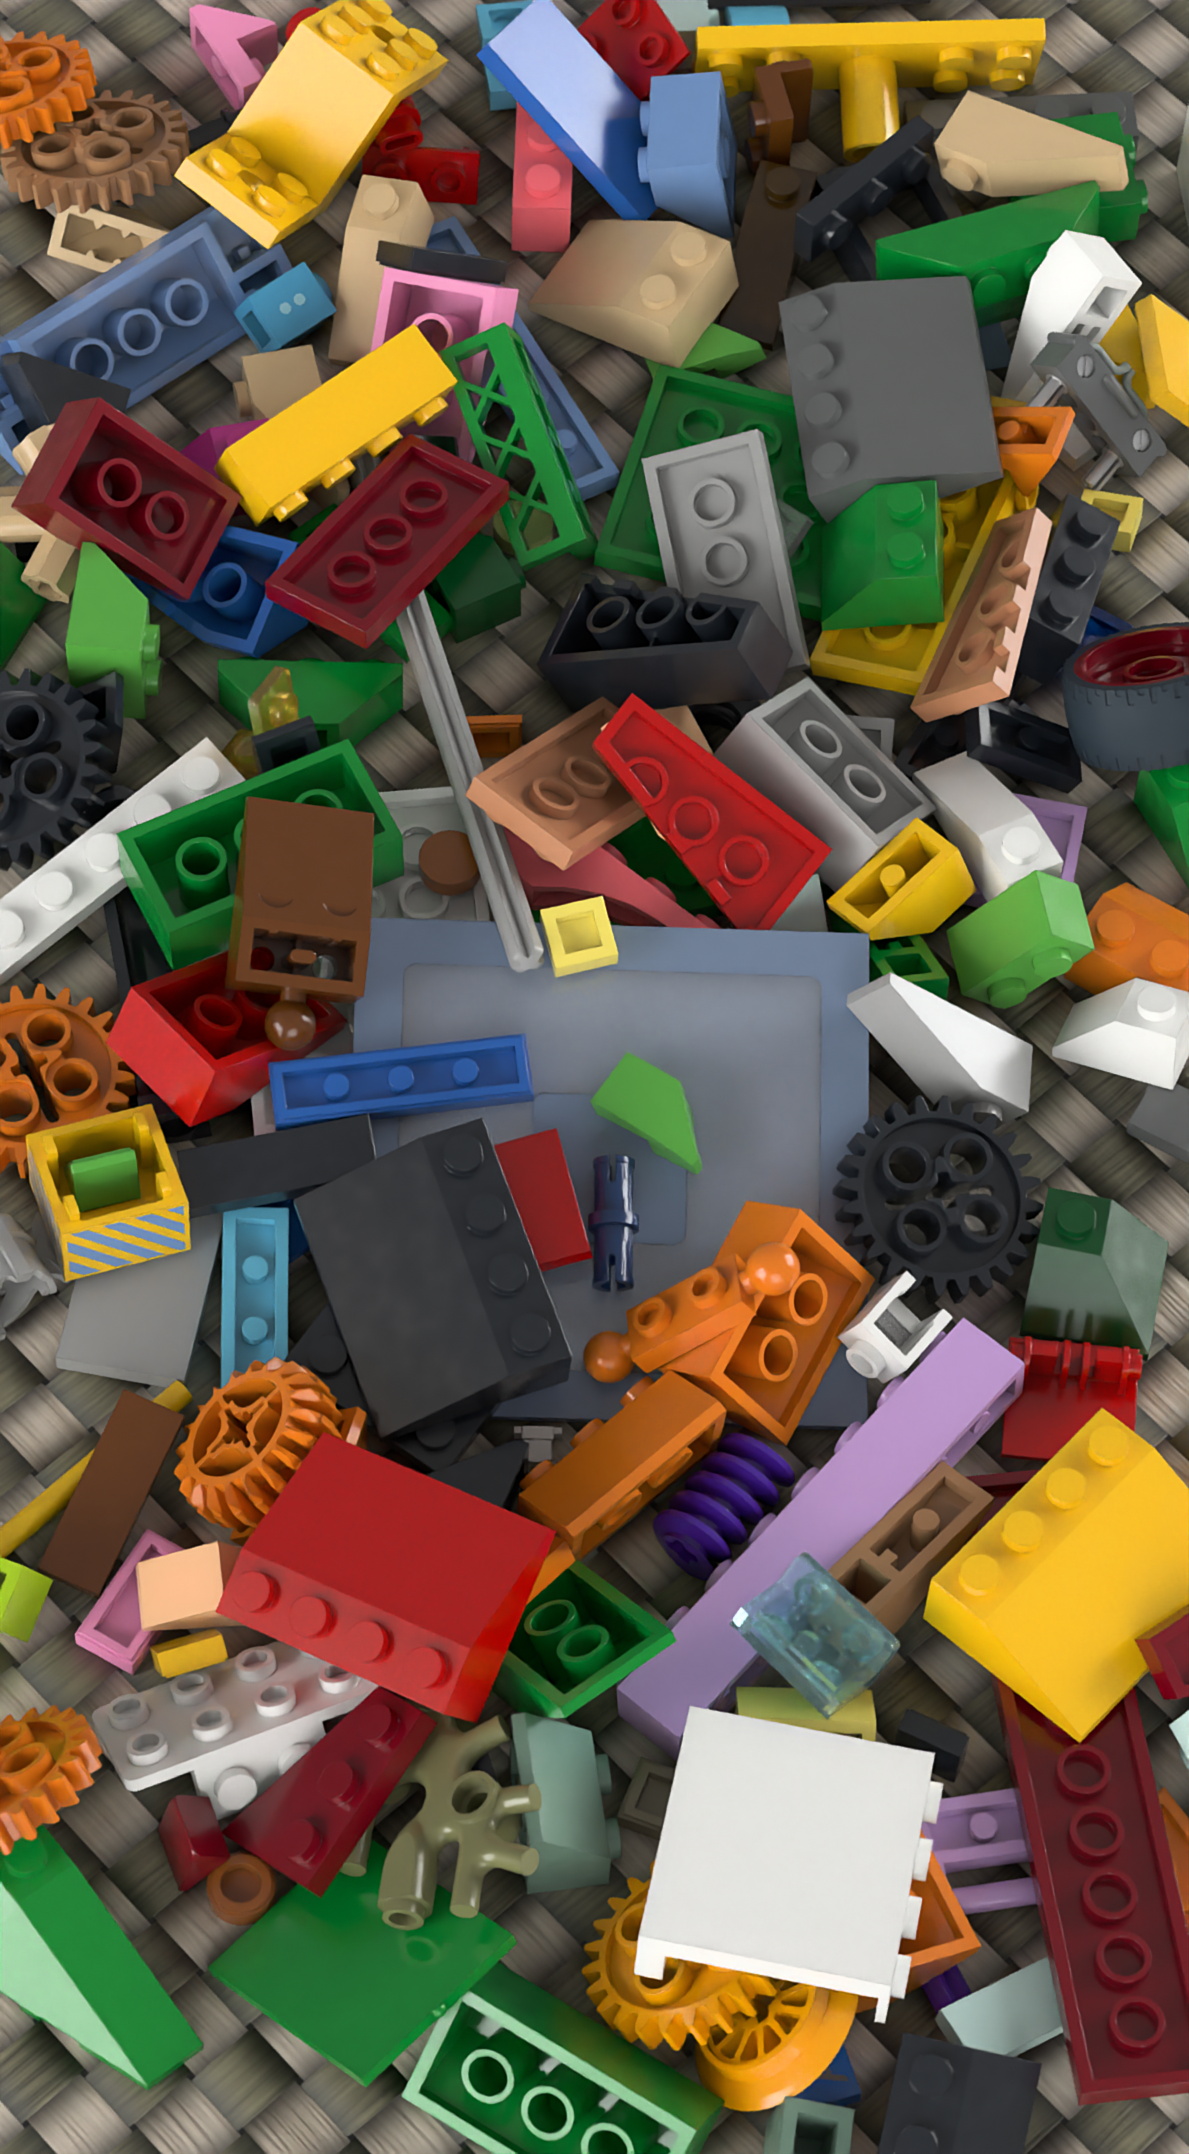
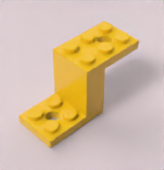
M338 0L299 23L229 131L187 156L174 176L260 244L269 249L328 209L399 102L435 80L449 60L437 52L438 46L430 36L415 28L408 29L391 16L392 9L385 1Z

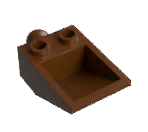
M247 796L225 989L279 995L280 1001L269 1009L265 1017L264 1027L266 1035L280 1049L298 1050L311 1041L316 1031V1018L311 1008L306 1004V999L352 1005L364 997L371 937L374 813ZM260 949L269 955L271 964L268 971L254 970L251 967L252 950ZM316 958H326L332 963L334 973L331 979L317 978L315 976L312 966Z

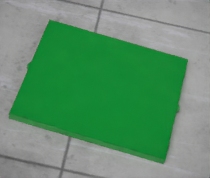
M372 1839L367 1869L364 1875L349 1876L339 1870L321 1898L300 1884H297L208 1966L214 1978L364 2087H367L438 2018L444 2016L446 2011L517 1944L513 1934L479 1911L475 1917L471 1918L458 1917L450 1912L452 1893L437 1883L432 1914L424 1919V1924L420 1928L402 1930L387 1925L382 1920L383 1912L380 1911L377 1903L383 1867L389 1850Z

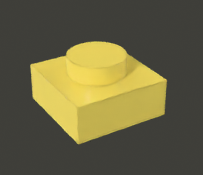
M1084 489L1081 500L1121 521L1112 550L1130 553L1142 518L1143 498Z
M603 896L540 910L539 919L555 978L618 963L619 954Z

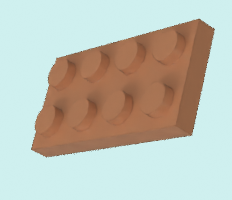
M603 696L476 775L465 794L468 799L482 808L492 821L507 827L533 847L538 856L554 863L563 871L646 816L592 747L593 742L602 732L600 728L610 722L619 710L617 706Z

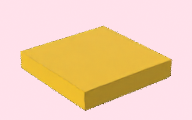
M1151 294L1136 302L1134 308L1149 397L1152 402L1189 428V321Z

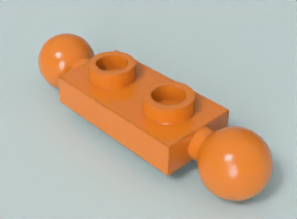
M765 1243L751 1253L747 1264L736 1253H733L661 1293L646 1299L626 1311L627 1333L602 1331L589 1339L583 1351L585 1369L591 1377L599 1382L616 1383L625 1379L630 1374L635 1363L645 1373H649L757 1315L754 1294L761 1292L766 1295H781L789 1291L796 1284L800 1274V1264L796 1254L791 1248L782 1243Z

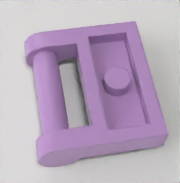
M1014 1788L941 1799L936 1824L922 1822L921 1830L926 1839L933 1840L931 1850L946 1879V1873L1028 1861ZM1032 1877L952 1889L965 1915L1037 1904Z

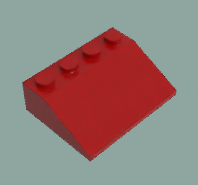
M324 1432L242 1547L215 1612L437 1712L477 1723L556 1531Z

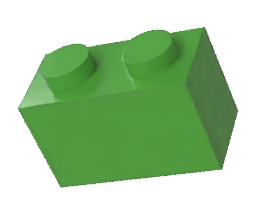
M1034 870L946 930L961 994L1003 1009L1021 1003L1025 1000L1028 993L1049 979L1068 972L1073 963L1095 950L1078 884L1038 870Z

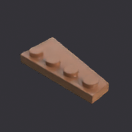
M1037 507L995 521L910 706L926 723L952 714L959 715L968 709L1009 697L1052 526V521Z

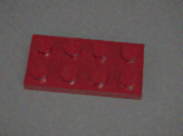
M409 433L265 581L266 597L280 606L367 649L509 500V482Z

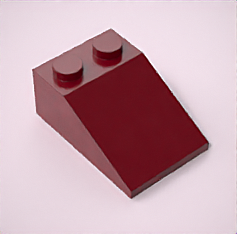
M95 397L65 403L11 507L58 539L80 550L82 542L95 543L120 570L181 601H187L242 496L102 398Z

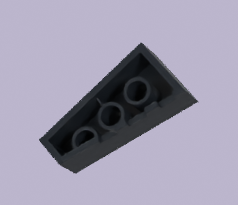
M581 573L538 660L537 666L571 712L577 713L602 696L620 709L632 693L651 708L772 699L794 651L758 601L702 592L696 598L683 597L678 588L660 586L656 592L640 590L634 581L616 579L613 585L602 584L596 575Z

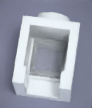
M908 1271L880 1287L872 1299L837 1337L848 1348L846 1357L850 1365L861 1375L867 1378L877 1377L883 1384L906 1371L953 1318L943 1308L921 1322L897 1298L904 1294L916 1281Z

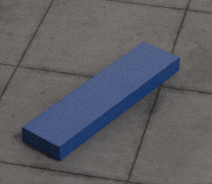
M526 1033L268 1063L276 1131L369 1114L370 1120L534 1101Z

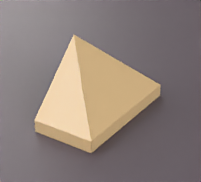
M100 204L91 205L85 214H80L78 205H71L66 211L56 215L47 255L105 273L171 230L135 209L112 206L110 211H104Z

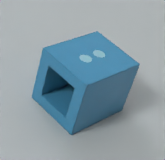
M303 261L248 296L233 313L258 351L266 353L289 348L323 326L337 310L332 304L333 295L326 281L319 274L312 273Z

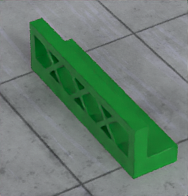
M503 322L439 351L444 364L458 381L453 390L483 470L503 479L513 455L532 462L536 474L526 497L509 490V500L499 509L520 567L527 571L568 552L580 561L595 555V549L598 548V539L521 337ZM489 349L495 367L484 389L466 381L459 362ZM501 382L507 397L497 394ZM471 393L481 396L477 408ZM493 402L511 408L515 416L514 424L506 442L487 436L483 426ZM521 436L527 451L517 447ZM491 446L502 450L497 461ZM541 491H543L548 505L537 501ZM512 501L522 504L518 515ZM535 509L553 517L560 537L530 550L523 532Z

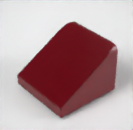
M178 1795L169 1802L159 1825L158 1833L179 1891H187L229 1860L231 1856L209 1797Z

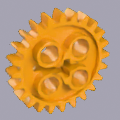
M655 1860L650 1863L651 1878L653 1874ZM630 1877L627 1883L632 1894L627 1899L610 1897L608 1899V1904L615 1912L613 1918L595 1920L592 1925L602 1939L592 1941L584 1946L585 1952L593 1961L582 1968V1974L591 1984L586 1993L597 2007L596 2010L613 2031L618 2029L629 2043H633L640 2037L649 2050H654L665 2038L674 2051H679L688 2033H692L702 2046L707 2044L711 2026L719 2024L727 2034L733 2032L734 2023L732 2015L739 2010L748 2016L754 2017L757 2014V2010L752 1999L757 1993L766 1996H774L777 1993V1990L769 1981V1976L668 1956L662 1980L634 1974L638 1937L651 1878L643 1883L639 1879Z

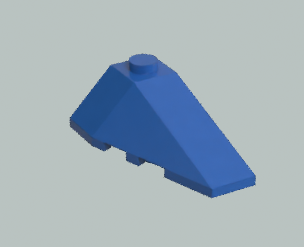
M227 525L187 601H181L122 571L148 599V602L206 645L259 658L305 628L309 622L308 619L266 597L265 581L300 546L295 541Z

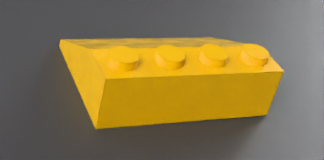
M1101 1408L931 1579L923 1619L1080 1743L1149 1671L1135 1639L1189 1604V1488L1152 1445L1105 1409Z

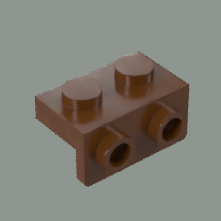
M810 59L789 62L778 61L770 65L754 68L752 101L747 104L750 127L749 138L744 141L745 159L750 174L757 173L760 160L790 166L792 144L804 142L807 139L814 72Z

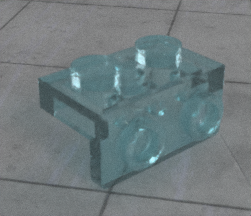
M807 1552L801 1553L792 1561L780 1580L741 1607L730 1623L826 1719L830 1718L869 1688L900 1648L899 1640Z

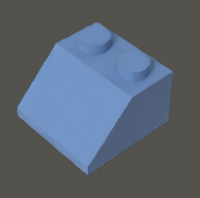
M720 71L652 76L650 101H641L640 105L642 133L644 137L648 136L647 147L638 148V171L641 183L650 182L657 207L722 238L734 237L738 144Z

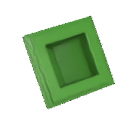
M130 1147L68 1161L63 1166L71 1194L75 1197L79 1213L141 1198L136 1155L134 1149L130 1150Z

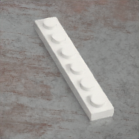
M207 737L0 899V986L128 886L121 873L116 833L246 781Z

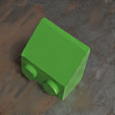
M82 542L65 644L69 684L79 688L116 671L123 676V717L146 719L149 696H159L162 685L163 661L158 659L160 625L150 624L148 599L95 543Z

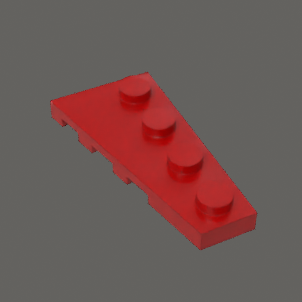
M633 693L592 744L593 749L735 929L771 930L833 850Z

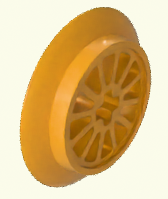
M770 1977L769 1981L775 1987L777 1993L774 1996L757 1993L752 1999L757 2010V2014L754 2017L748 2016L739 2010L732 2015L734 2023L733 2032L727 2034L719 2024L710 2027L707 2044L701 2046L696 2039V2068L703 2087L725 2101L723 2106L737 2111H759L783 2103L785 2096L794 2097L818 2078L838 2053L851 2028L859 1994Z

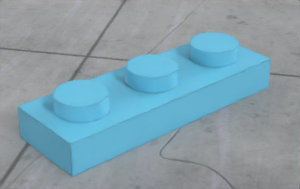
M248 1207L223 1212L221 1388L229 1383L231 1373L234 1370L245 1374L249 1365L255 1360L266 1364L275 1356L283 1361L288 1356L289 1208Z

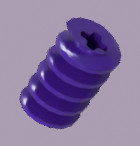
M739 1433L726 1434L718 1442L717 1452L710 1453L702 1461L701 1471L694 1472L685 1481V1490L678 1491L669 1500V1509L662 1510L653 1519V1531L657 1541L666 1554L686 1573L700 1580L708 1581L715 1569L706 1558L708 1557L718 1563L731 1559V1550L723 1538L734 1544H743L748 1539V1533L739 1519L757 1526L764 1518V1514L756 1501L766 1506L773 1507L780 1500V1496L773 1483L789 1488L795 1482V1473L778 1453L764 1443Z

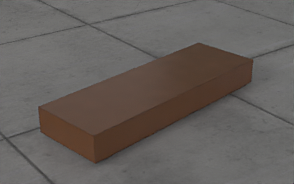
M126 1389L123 1390L38 1566L39 1573L96 1599L101 1597L184 1424V1415Z

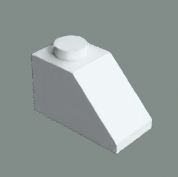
M1134 978L1073 1005L1052 1048V1056L1173 1090L1189 1056V992Z

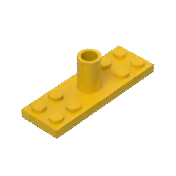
M1045 18L697 27L690 74L720 71L726 98L736 96L739 92L753 91L755 67L770 65L778 61L789 62L810 59L814 70L812 90L840 89L843 156L849 162L858 163L900 129L897 88L934 87L938 92L954 93L962 91L968 86L991 85L993 90L1007 92L1032 84L1046 42Z

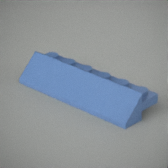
M210 206L0 337V358L2 355L25 352L129 388L131 392L126 407L127 410L247 334L233 312L248 296L293 267L281 244H275L267 249L216 208ZM0 372V454L20 475H25L13 457L12 452L13 448L19 445L31 431Z

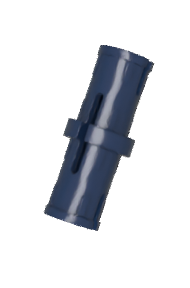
M603 1155L593 1160L595 1199L594 1212L588 1215V1231L594 1234L592 1287L598 1291L611 1292V1267L615 1265L617 1292L629 1291L634 1288L632 1247L633 1235L639 1232V1216L633 1212V1170L635 1168V1160L628 1156L616 1155V1180L613 1182L610 1156Z

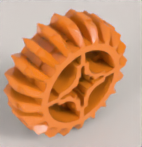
M275 1356L266 1364L258 1360L253 1361L245 1374L234 1370L231 1373L229 1383L222 1388L214 1386L213 1397L206 1405H197L199 1415L196 1420L183 1428L188 1439L179 1445L175 1451L181 1459L174 1471V1474L181 1481L179 1491L186 1496L187 1502L212 1524L217 1523L223 1529L232 1528L240 1534L250 1526L256 1528L321 1435L325 1432L337 1438H342L336 1429L343 1417L335 1406L337 1398L330 1393V1388L305 1366H299L293 1360L284 1362Z

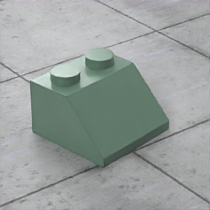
M525 1712L511 1714L510 1730L512 1739L510 1740L509 1748L511 1786L535 1783L539 1787L542 1797V1804L538 1811L521 1813L522 1826L518 1834L520 1844L535 1848L539 1854V1863L535 1872L529 1876L524 1875L527 1894L609 1884L610 1862L612 1859L621 1858V1841L617 1818H604L601 1796L612 1794L607 1754L595 1755L592 1732L590 1730Z

